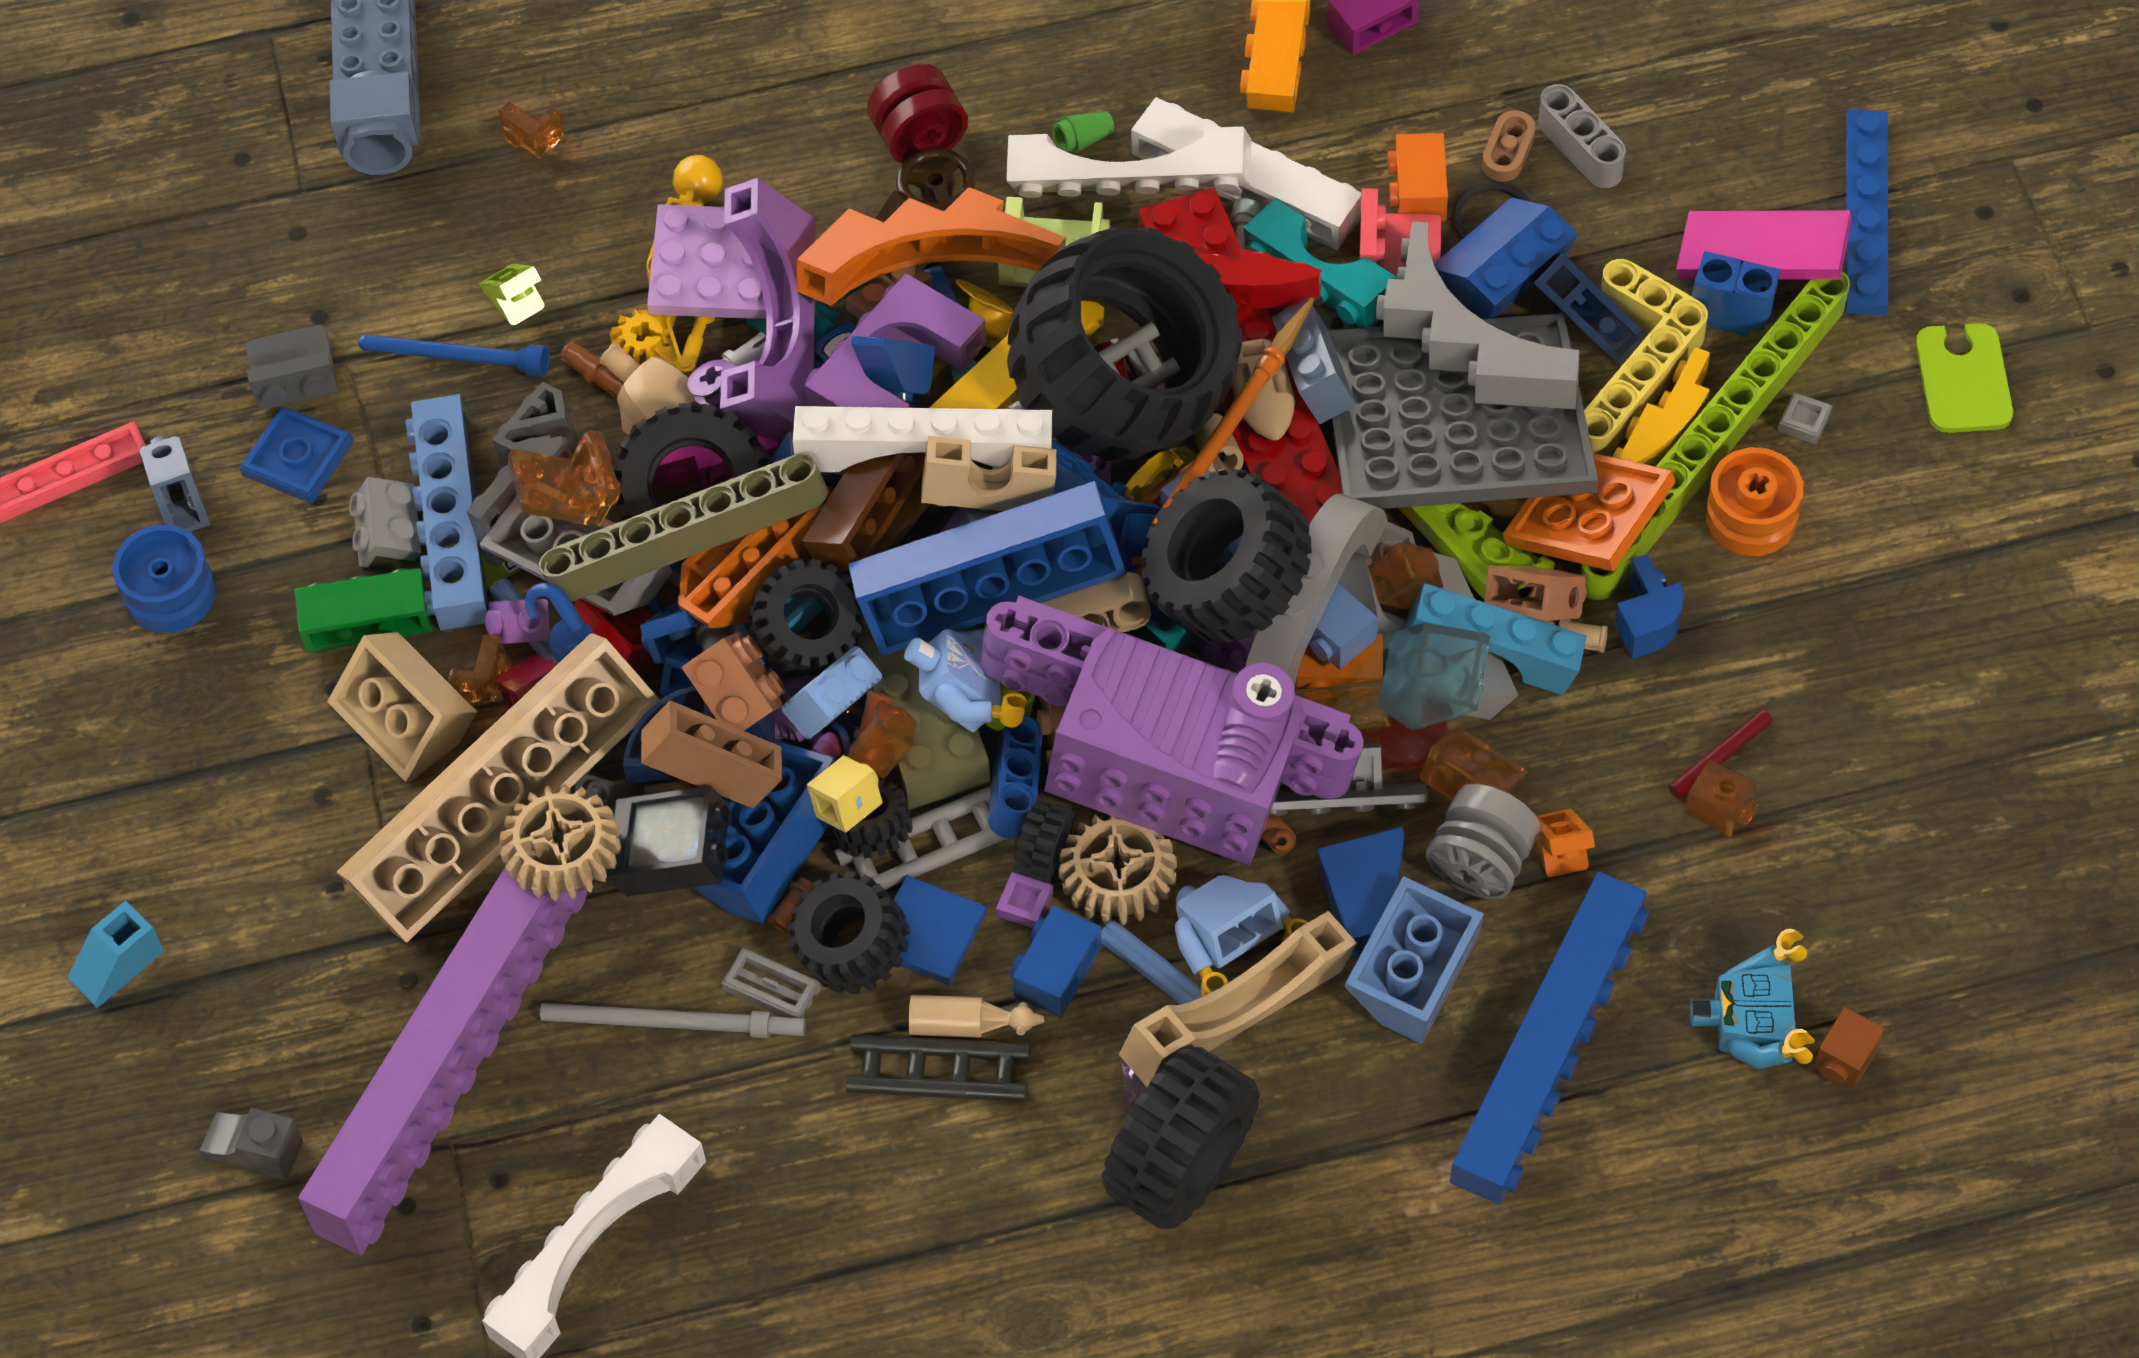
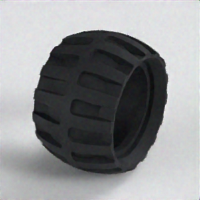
M1130 226L1098 231L1070 243L1054 254L1039 268L1025 287L1021 299L1013 312L1008 332L1007 345L1011 346L1007 358L1009 376L1014 378L1018 389L1017 398L1024 410H1052V438L1055 437L1069 446V450L1083 457L1098 456L1102 458V461L1109 462L1129 461L1136 458L1154 456L1159 452L1167 451L1194 435L1209 421L1227 396L1238 369V358L1242 348V328L1238 327L1236 317L1238 308L1233 295L1228 294L1221 282V275L1211 263L1208 265L1194 252L1195 248L1183 240L1176 241L1164 236L1163 231L1153 228L1131 230ZM1081 301L1107 303L1125 313L1140 327L1152 321L1159 332V336L1153 339L1152 342L1159 351L1163 362L1173 357L1178 363L1181 372L1169 378L1163 390L1141 387L1122 377L1103 360L1086 335L1081 322Z

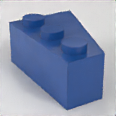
M1052 440V449H1056V480L1053 495L1095 481L1118 546H1120L1124 521L1128 514L1157 515L1160 507L1150 501L1142 503L1130 499L1124 495L1128 488L1119 481H1114L1112 486L1105 483L1093 473L1096 468L1094 465L1055 440Z

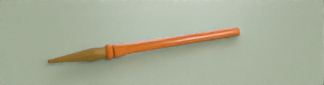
M1311 297L1278 332L1271 346L1266 347L1262 351L1252 375L1163 505L1164 508H1167L1172 503L1173 499L1171 497L1180 489L1185 491L1190 487L1189 482L1205 475L1266 382L1284 364V356L1291 349L1314 302V298ZM1155 517L1150 527H1155L1159 520L1157 517Z

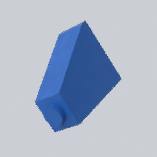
M1402 827L1318 849L1317 871L1332 915L1357 942L1349 959L1360 957L1399 885L1404 849V831Z

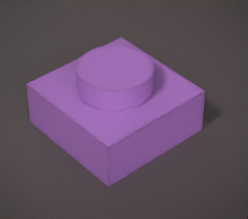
M1011 872L996 907L997 917L1034 928L1038 919L1043 918L1053 895V885Z

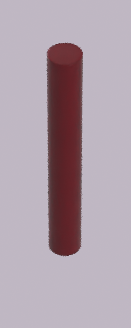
M1761 709L1673 781L1668 786L1672 795L1678 799L1682 798L1773 722L1771 715L1766 710Z

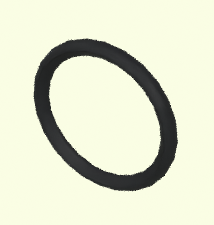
M1501 182L1478 184L1461 194L1454 205L1452 222L1455 231L1462 240L1468 235L1461 223V210L1466 201L1475 194L1488 190H1500L1508 192L1521 200L1532 202L1531 199L1522 190L1510 184Z

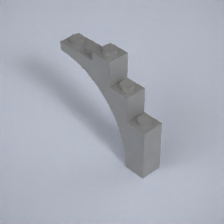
M1412 222L1410 238H1402L1401 262H1406V267H1398L1397 279H1387L1385 295H1378L1376 319L1384 320V337L1422 339V352L1429 353V370L1468 372V386H1475V403L1576 409L1580 350L1546 346L1515 337L1489 325L1466 309L1447 289L1434 267L1428 246V222Z

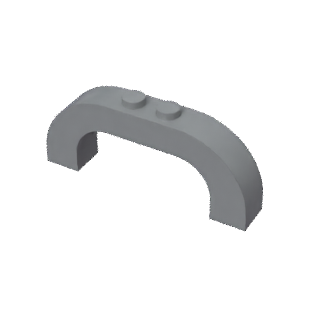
M1341 493L1333 495L1323 504L1309 525L1308 535L1311 536L1312 553L1307 554V557L1310 559L1308 575H1303L1301 579L1303 587L1298 596L1293 595L1288 602L1290 607L1283 615L1278 614L1272 619L1273 624L1264 631H1257L1245 667L1261 662L1274 664L1288 674L1292 679L1295 689L1299 666L1305 650L1348 561L1354 552L1371 558L1388 522L1383 509Z

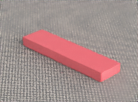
M135 421L1 477L0 523L143 463L139 450L146 446Z

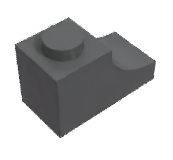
M252 1107L249 1113L245 1115H234L217 1111L200 1148V1153L204 1159L287 1181L303 1140L292 1118Z

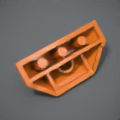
M821 504L813 510L688 557L681 566L680 595L678 596L680 609L686 610L689 615L709 628L750 623L752 619L748 618L749 608L753 606L754 601H752V598L761 587V584L784 565L787 567L793 561L802 559L803 563H808L810 553L803 544L802 539L823 508V505Z

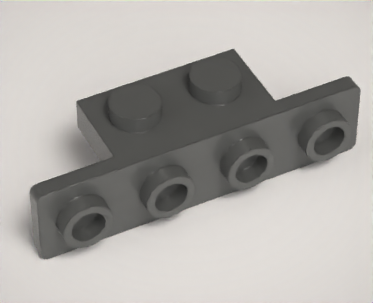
M1364 743L1350 787L1344 795L1335 799H1325L1315 795H1301L1292 789L1279 790L1270 815L1282 816L1286 815L1288 810L1305 809L1310 814H1324L1330 812L1331 807H1349L1351 811L1366 812L1375 809V805L1392 804V807L1395 809H1413L1418 807V803L1428 802V792L1423 782L1382 784L1380 743Z

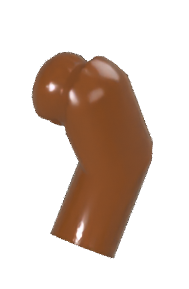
M1269 815L1261 839L1277 854L1284 855L1290 853L1296 846L1294 832L1279 816Z

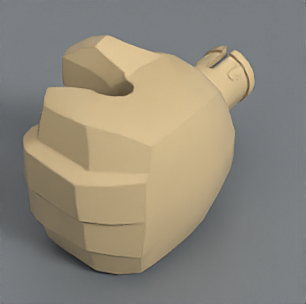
M618 343L612 344L602 354L600 363L624 383L619 391L617 402L620 407L622 430L629 436L636 429V424L643 418L645 420L651 418L656 414L655 411L659 409L679 407V403H692L693 406H700L688 389L687 382L689 378L665 359L655 356L640 365Z

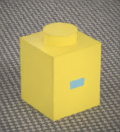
M843 755L807 784L816 818L845 833L882 804L878 788L879 780L875 771L869 765L860 764Z

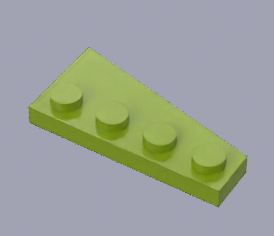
M1461 503L1399 508L1442 555L1453 557L1457 560L1465 580L1483 599L1485 598L1488 565L1531 566L1554 569L1555 562L1545 555L1538 558L1529 551L1507 546L1502 535L1503 533L1491 525L1493 519L1481 510L1478 512L1470 510ZM1519 584L1518 590L1523 588L1525 584Z

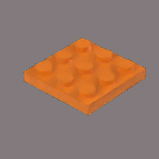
M1593 453L1598 476V493L1528 498L1502 534L1505 543L1509 547L1614 572L1676 483L1672 470Z

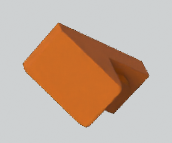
M1571 808L1536 816L1541 828L1535 843L1547 876L1555 877L1586 870L1589 866L1586 849L1594 848L1595 844L1592 830Z

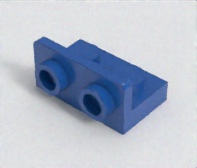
M678 602L672 603L640 625L643 647L652 656L656 665L665 662V656L687 637L692 638L691 633L695 631L694 628L699 626L701 622L689 615L686 610L680 609Z

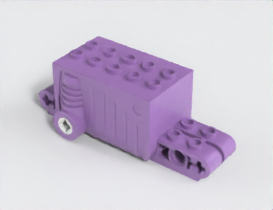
M1018 596L1016 603L1006 601L994 605L987 614L980 656V665L984 673L988 677L1001 682L1010 690L1018 692L1027 691L1041 696L1052 705L1067 706L1056 731L1045 792L1251 866L1281 783L1290 786L1293 791L1301 795H1315L1325 799L1339 798L1350 787L1364 743L1362 733L1356 726L1349 723L1351 715L1295 695L1292 679L1284 670L1274 664L1262 662L1250 664L1242 669L1239 674L1021 596Z

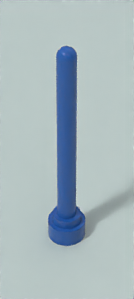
M364 334L358 339L359 347L366 351L518 367L519 372H525L527 377L544 378L549 367V349L543 345L529 344L527 348L522 347L519 351L368 334Z

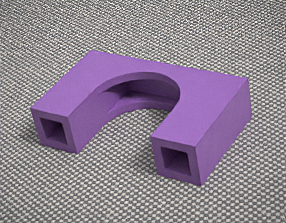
M905 273L895 285L892 284L885 290L881 301L871 312H866L862 315L856 325V329L849 337L835 345L830 358L821 368H816L809 374L805 382L808 406L910 408V404L876 385L865 375L851 345L852 335L935 345L934 355L963 371L987 344L985 319Z

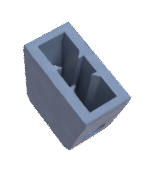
M166 435L154 437L149 442V445L143 446L139 451L165 525H176L190 532L209 526L210 522L180 437L174 436L170 438ZM176 486H182L185 498L180 501L171 500L169 491Z

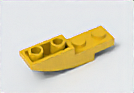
M1694 347L1688 361L1681 359L1674 373L1673 383L1676 384L1672 392L1665 390L1658 407L1647 403L1640 417L1633 416L1625 435V439H1628V442L1624 449L1617 447L1613 458L1654 467L1658 465L1708 404L1710 389L1701 385L1707 375L1710 352Z

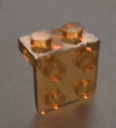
M587 429L570 459L518 449L511 450L507 457L521 509L527 514L600 526L610 507L616 504L619 499L620 483L616 479L611 462V453L607 449L602 432Z

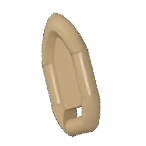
M1261 338L1242 342L1241 353L1238 358V369L1231 386L1234 398L1237 397L1252 375L1262 351L1266 347L1271 346L1272 342ZM1285 362L1273 377L1266 382L1243 417L1256 433L1268 440L1282 438L1290 426L1294 414L1295 397Z

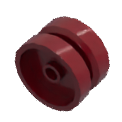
M915 64L899 69L886 77L873 90L867 101L868 116L881 135L893 159L902 164L913 154L925 149L944 148L951 150L962 139L968 128L967 113L954 94L941 69L931 64Z

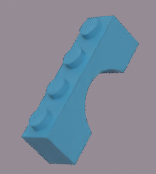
M1424 583L1409 609L1402 643L1440 656L1462 649L1488 651L1513 663L1520 671L1523 683L1564 695L1580 671L1587 636Z

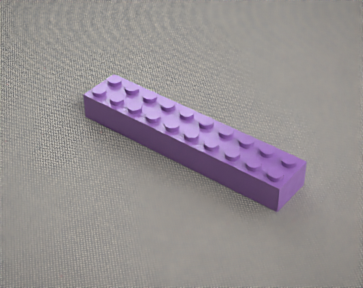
M558 843L560 853L564 852L563 845ZM505 866L299 1195V1202L315 1235L360 1256L363 1255L369 1244L372 1245L379 1239L384 1229L385 1217L392 1206H397L401 1203L408 1188L407 1181L415 1168H421L427 1161L431 1151L430 1144L439 1130L443 1131L449 1125L454 1113V1105L462 1093L466 1094L471 1089L476 1078L477 1067L484 1056L489 1057L495 1050L499 1040L498 1033L506 1020H512L517 1014L521 1004V996L528 984H534L539 978L543 969V960L551 948L555 949L560 944L564 936L565 924L571 914L579 912L587 895V891L583 887L576 889L577 893L574 900L568 896L567 892H561L555 902L551 899L549 891H546L538 899L533 894L532 888L523 891L518 885L517 878L512 879L508 875Z

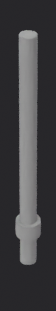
M542 1003L540 1008L541 1021L750 1033V1037L770 1038L771 1034L805 1036L806 1018L776 1017L767 1011H752L751 1015L553 1003Z

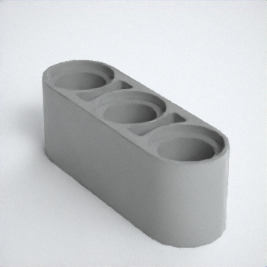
M1553 84L1546 87L1540 96L1538 125L1541 131L1593 185L1600 188L1616 186L1623 177L1626 154L1623 142L1571 88L1562 84Z

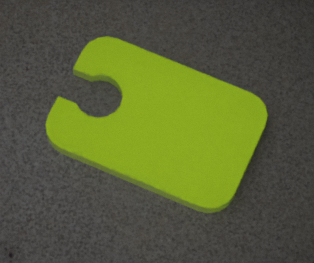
M1965 324V337L1970 342L1972 349L1964 355L1952 354L1945 348L1944 342L1947 336L1945 326H1930L1920 330L1916 337L1915 346L1931 425L1936 430L1944 433L1999 430L2007 427L2013 418V407L1996 330L1987 324Z

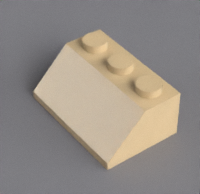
M398 632L364 635L327 701L405 782L414 780L458 746L477 713Z

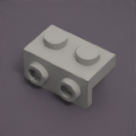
M367 477L358 492L352 494L349 511L350 515L354 516L355 519L353 549L358 551L360 567L368 568L376 556L415 562L421 554V545L417 531L418 516L413 495L414 484Z

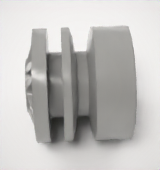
M1481 784L1464 785L1457 791L1446 812L1445 822L1438 827L1435 838L1431 840L1426 850V859L1431 869L1456 889L1475 897L1502 899L1510 893L1514 885V878L1521 871V861L1529 856L1540 834L1541 825L1536 815L1523 802L1511 794L1495 787Z

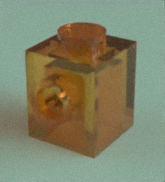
M1402 542L1392 546L1388 550L1389 553L1368 566L1378 602L1382 605L1408 610L1424 583L1439 588L1443 587L1439 573V562L1433 550L1413 545L1411 542Z
M1709 760L1689 791L1685 814L1732 837L1739 824L1748 825L1757 809L1758 803L1753 801L1756 783Z

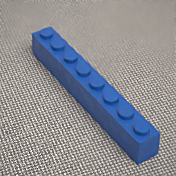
M1599 871L1597 872L1452 1163L1451 1184L1499 1205L1507 1191L1515 1193L1525 1168L1519 1165L1525 1153L1530 1155L1535 1153L1541 1140L1543 1130L1538 1127L1544 1115L1550 1118L1553 1116L1561 1097V1092L1556 1090L1562 1078L1568 1081L1571 1079L1579 1061V1055L1574 1053L1580 1041L1586 1044L1589 1042L1596 1027L1597 1019L1592 1016L1598 1005L1606 1007L1612 995L1615 982L1610 981L1615 969L1624 970L1633 946L1628 945L1633 933L1641 935L1650 915V911L1644 908L1647 891Z

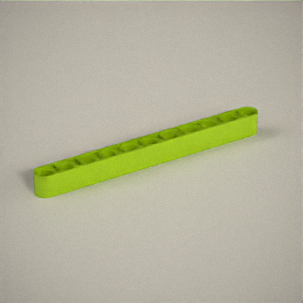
M1843 271L1841 279H1811L1658 463L1656 467L1672 470L1676 482L1673 486L1675 489L1669 491L1614 572L1581 564L1580 575H1583L1586 580L1587 598L1604 600L1615 593L1629 576L1631 559L1647 554L1711 476L1719 461L1729 454L1839 320L1845 310L1850 287V280ZM1592 572H1602L1605 575H1597Z

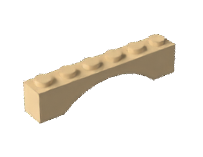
M1327 911L1298 928L1261 961L1223 987L1189 1003L1166 1005L1134 1024L1119 1055L1145 1086L1148 1087L1149 1082L1156 1073H1160L1164 1065L1171 1058H1175L1182 1049H1187V1047H1203L1210 1051L1341 973L1357 942L1334 916Z

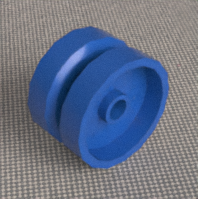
M154 525L140 529L128 537L115 553L112 566L115 583L120 595L123 597L128 614L139 626L159 633L181 631L190 628L203 619L214 604L217 588L213 573L206 560L201 543L190 531L176 525Z

